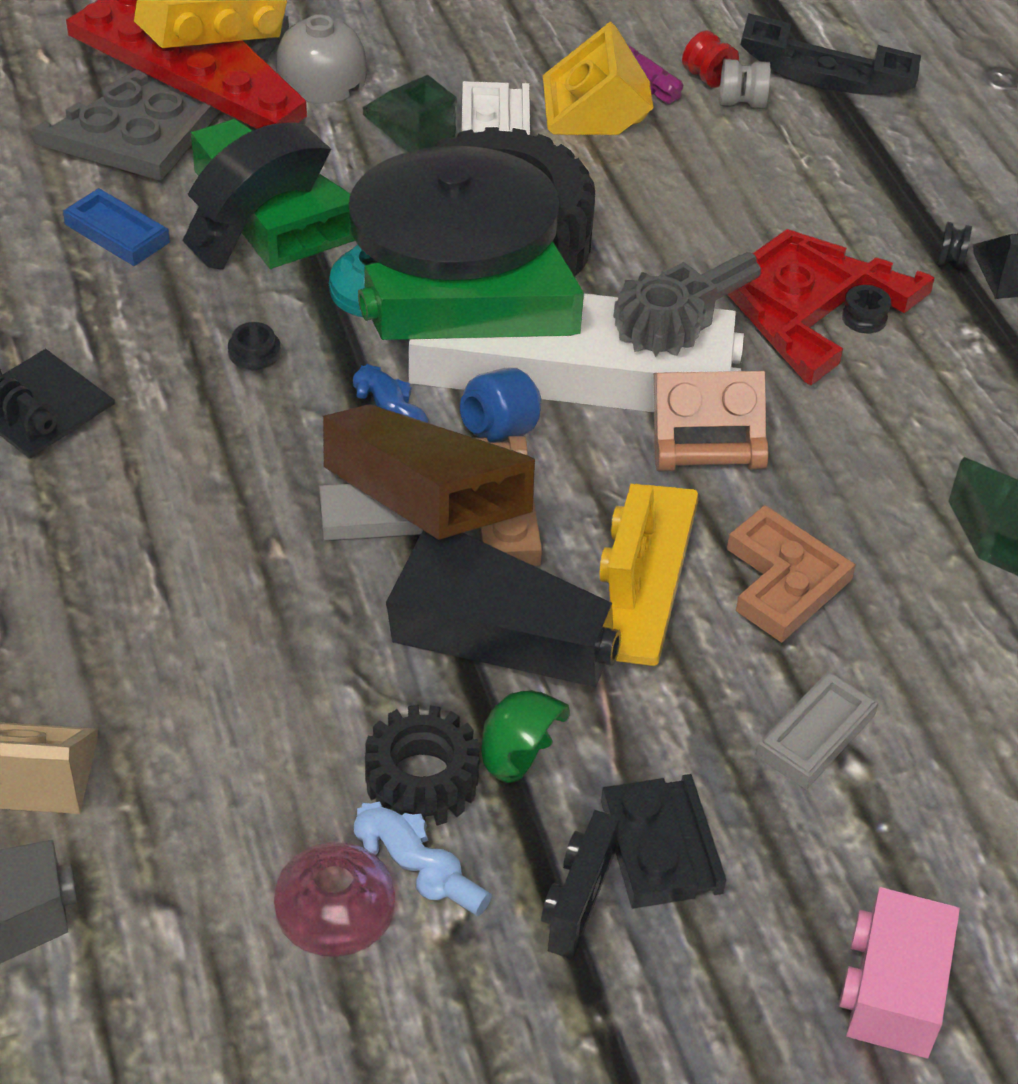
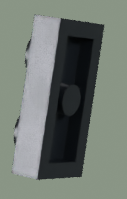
M594 810L585 834L574 831L563 863V868L570 871L564 886L556 883L552 884L542 911L541 922L550 924L548 952L573 960L615 854L620 817Z

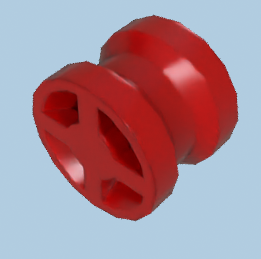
M704 30L697 33L686 45L682 56V64L693 75L700 74L701 80L708 86L717 88L720 86L723 60L732 59L739 61V54L730 44L721 43L720 38L713 32Z

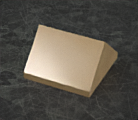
M0 722V809L80 814L97 745L98 729Z

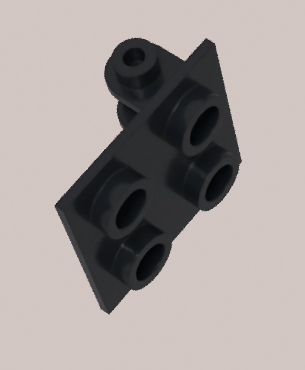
M46 348L3 375L0 369V436L29 459L115 404V399Z

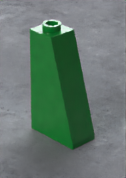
M233 119L191 132L195 173L199 176L219 152L253 130ZM319 173L310 192L299 190L287 191L263 203L249 218L242 234L269 269L353 242L355 239L351 232L349 218V198L351 193Z
M553 241L540 255L518 268L476 279H430L406 274L381 263L364 266L365 288L358 290L359 307L364 320L373 321L382 340L539 337L581 334L584 292Z

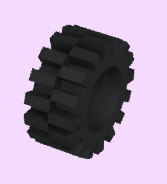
M419 705L408 706V717L405 718L401 716L398 709L388 713V725L379 720L373 726V736L368 735L365 743V783H367V793L370 800L376 799V802H381L382 807L387 809L393 808V811L400 815L404 813L412 815L422 814L425 822L426 816H434L436 826L447 823L448 809L456 817L461 815L465 811V801L472 803L476 796V786H478L480 746L478 739H473L474 730L468 722L460 727V716L450 711L445 719H442L441 707L430 705L428 715H420ZM430 755L445 762L446 768L435 775L421 777L403 772L398 768V764L410 756Z

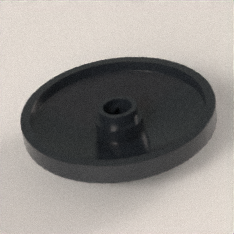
M470 146L424 148L389 158L371 168L358 180L349 198L350 228L358 246L371 258L391 269L430 279H476L513 270L540 255L551 244L558 230L559 197L554 184L540 169L516 156L492 149Z

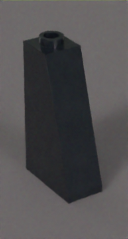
M423 530L386 601L393 643L591 687L597 686L605 664L610 666L615 664L621 644V631L613 629L611 602L465 533L438 540Z

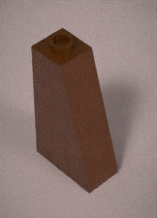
M371 404L323 415L324 467L438 540L533 512L535 459L528 455Z

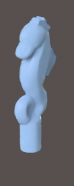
M380 801L371 804L362 803V807L357 808L354 833L357 839L363 842L367 857L378 853L379 839H381L392 859L402 869L419 871L416 878V889L421 896L429 900H440L448 897L476 916H480L486 910L491 901L492 894L462 875L460 861L456 856L444 849L428 848L422 844L428 841L426 835L427 824L423 820L422 814L412 815L404 813L400 815L395 811L382 807Z

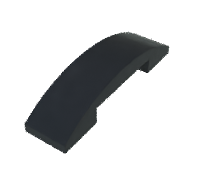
M748 13L740 45L758 61L770 62L771 69L786 77L821 89L852 94H884L916 87L921 55L878 45L874 58L869 59L788 39L791 23Z

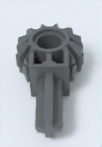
M746 252L702 275L685 262H682L665 272L662 271L659 276H650L647 273L641 272L638 280H625L623 289L618 294V301H615L613 313L615 326L619 331V340L632 342L634 352L643 349L653 351L655 357L659 352L663 351L678 356L682 347H694L695 340L699 337L700 331L712 325L715 301L760 276L761 267L757 264L756 256L751 252Z

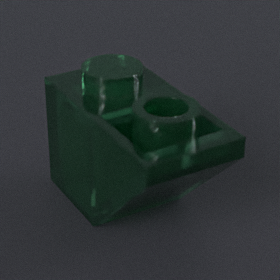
M429 75L392 89L363 107V115L407 152L431 148L437 141L447 136L451 139L456 138L457 97Z
M963 457L959 463L948 502L978 559L1018 576V479Z

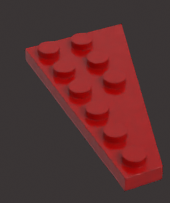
M97 0L66 19L69 36L256 129L277 123H299L307 117L306 100L244 41L161 48L134 22L137 0Z

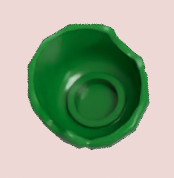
M533 690L507 695L490 712L484 724L481 753L483 763L488 772L503 783L521 780L533 764L539 750L552 745L553 740L547 730L553 721L565 722L569 719V705L545 693Z

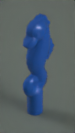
M366 364V366L361 365L360 369L354 374L353 386L357 389L356 396L358 398L365 399L369 392H372L377 407L428 423L429 419L423 410L416 405L408 403L412 388L410 383L393 379L381 371V367Z

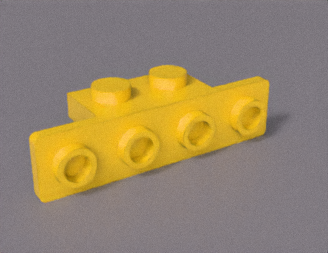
M630 483L625 505L616 506L614 509L611 536L612 540L615 541L613 548L604 547L602 551L599 574L601 582L609 583L610 602L612 603L613 629L621 631V644L616 659L618 662L655 666L659 663L697 509L698 492L694 489Z

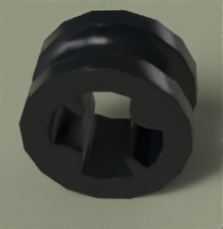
M953 222L946 223L938 258L939 266L952 262L955 264L956 269H963L972 226L965 225L963 229H956Z
M873 285L855 286L849 289L846 294L842 320L846 326L859 333L871 334L879 332L887 324L888 312L891 308V298L887 292Z

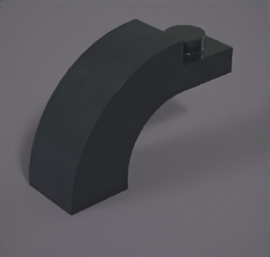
M300 123L271 124L241 136L219 152L193 183L187 195L199 207L182 241L207 267L223 270L252 214L263 203L278 194L294 190L310 192L332 149L305 124Z

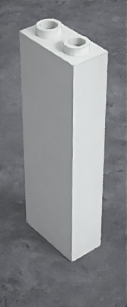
M584 293L581 334L539 337L410 339L409 383L465 390L468 382L479 374L502 368H518L527 373L540 392L541 399L654 412L653 373L741 371V368H733L731 364L740 365L744 333L734 332L736 311L714 308L712 325L700 331L699 337L695 340L694 347H682L678 356L663 351L659 352L655 357L653 351L646 349L634 352L632 342L619 340V331L615 326V318H613L615 301H618V297Z

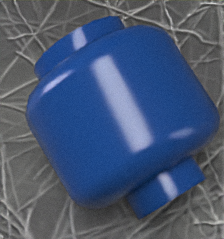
M502 368L477 375L468 382L460 400V414L464 425L476 437H487L490 443L506 441L508 436H524L535 428L540 418V392L529 375L518 368Z

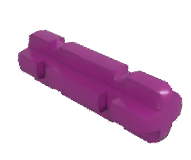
M627 44L650 81L651 94H654L655 97L665 104H672L675 100H679L683 95L681 93L684 86L682 81Z

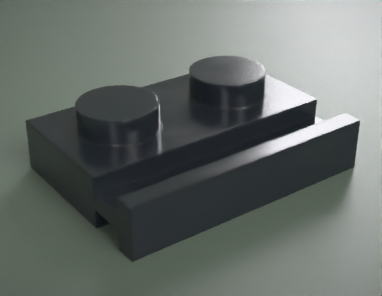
M692 774L682 775V780L666 783L664 778L602 788L601 804L604 813L620 817L615 853L632 909L695 899L696 893L713 891L714 896L724 894L726 877Z

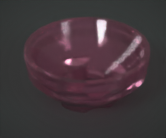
M328 842L314 845L294 856L282 869L276 883L274 896L276 921L283 934L294 945L306 952L331 957L354 954L368 948L380 939L391 923L395 909V891L391 875L385 864L374 853L361 846L345 842ZM331 866L345 868L354 877L352 883L346 889L339 892H327L320 889L315 884L314 879L321 870Z

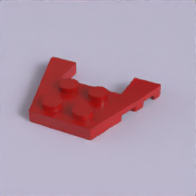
M786 229L753 253L756 256L757 264L761 267L760 276L727 295L803 381L812 386L840 364L843 348L810 327L845 302L849 289L858 285L879 287L890 296L891 306L905 314L931 293L935 277L918 270L915 278L892 271L893 262L877 257L869 263L845 256L846 247Z

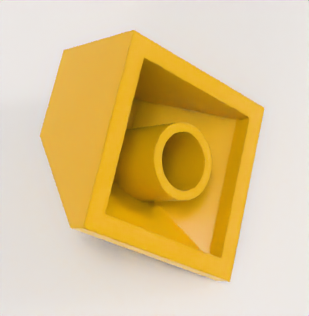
M611 21L543 74L547 129L553 135H619L631 125H636L644 120L649 111L654 108L650 81L619 30Z

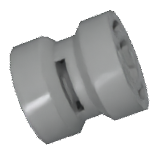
M724 59L720 81V105L734 106L738 102H746L751 108H766L770 85V62L756 61L752 65H742L738 60ZM742 72H745L743 81V94L740 95L742 85Z

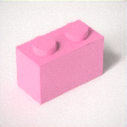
M879 887L872 911L868 912L859 909L850 949L862 952L859 969L848 966L839 1002V1007L851 1010L846 1037L929 1058L943 1021L960 911L959 907Z

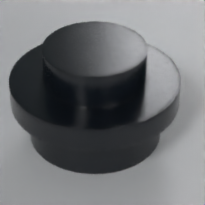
M248 322L238 326L233 331L232 337L228 342V356L235 365L249 370L266 368L275 363L281 354L280 340L270 326L261 322Z

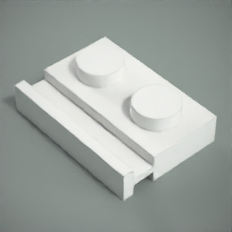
M463 81L462 131L472 129L475 133L483 132L485 127H499V131L512 132V129L516 128L526 130L527 134L530 135L529 83H522V89H509V83Z

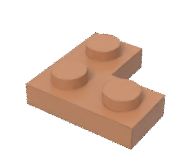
M766 505L761 507L729 534L727 550L763 574L738 596L736 612L781 643L853 578L856 564Z

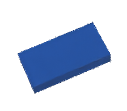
M100 188L63 210L66 226L132 266H136L170 243L168 228Z

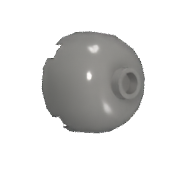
M314 15L292 25L284 33L277 50L276 73L294 90L298 91L306 102L330 103L342 101L350 97L349 89L359 84L360 90L365 85L367 76L365 50L356 32L347 24L326 15Z

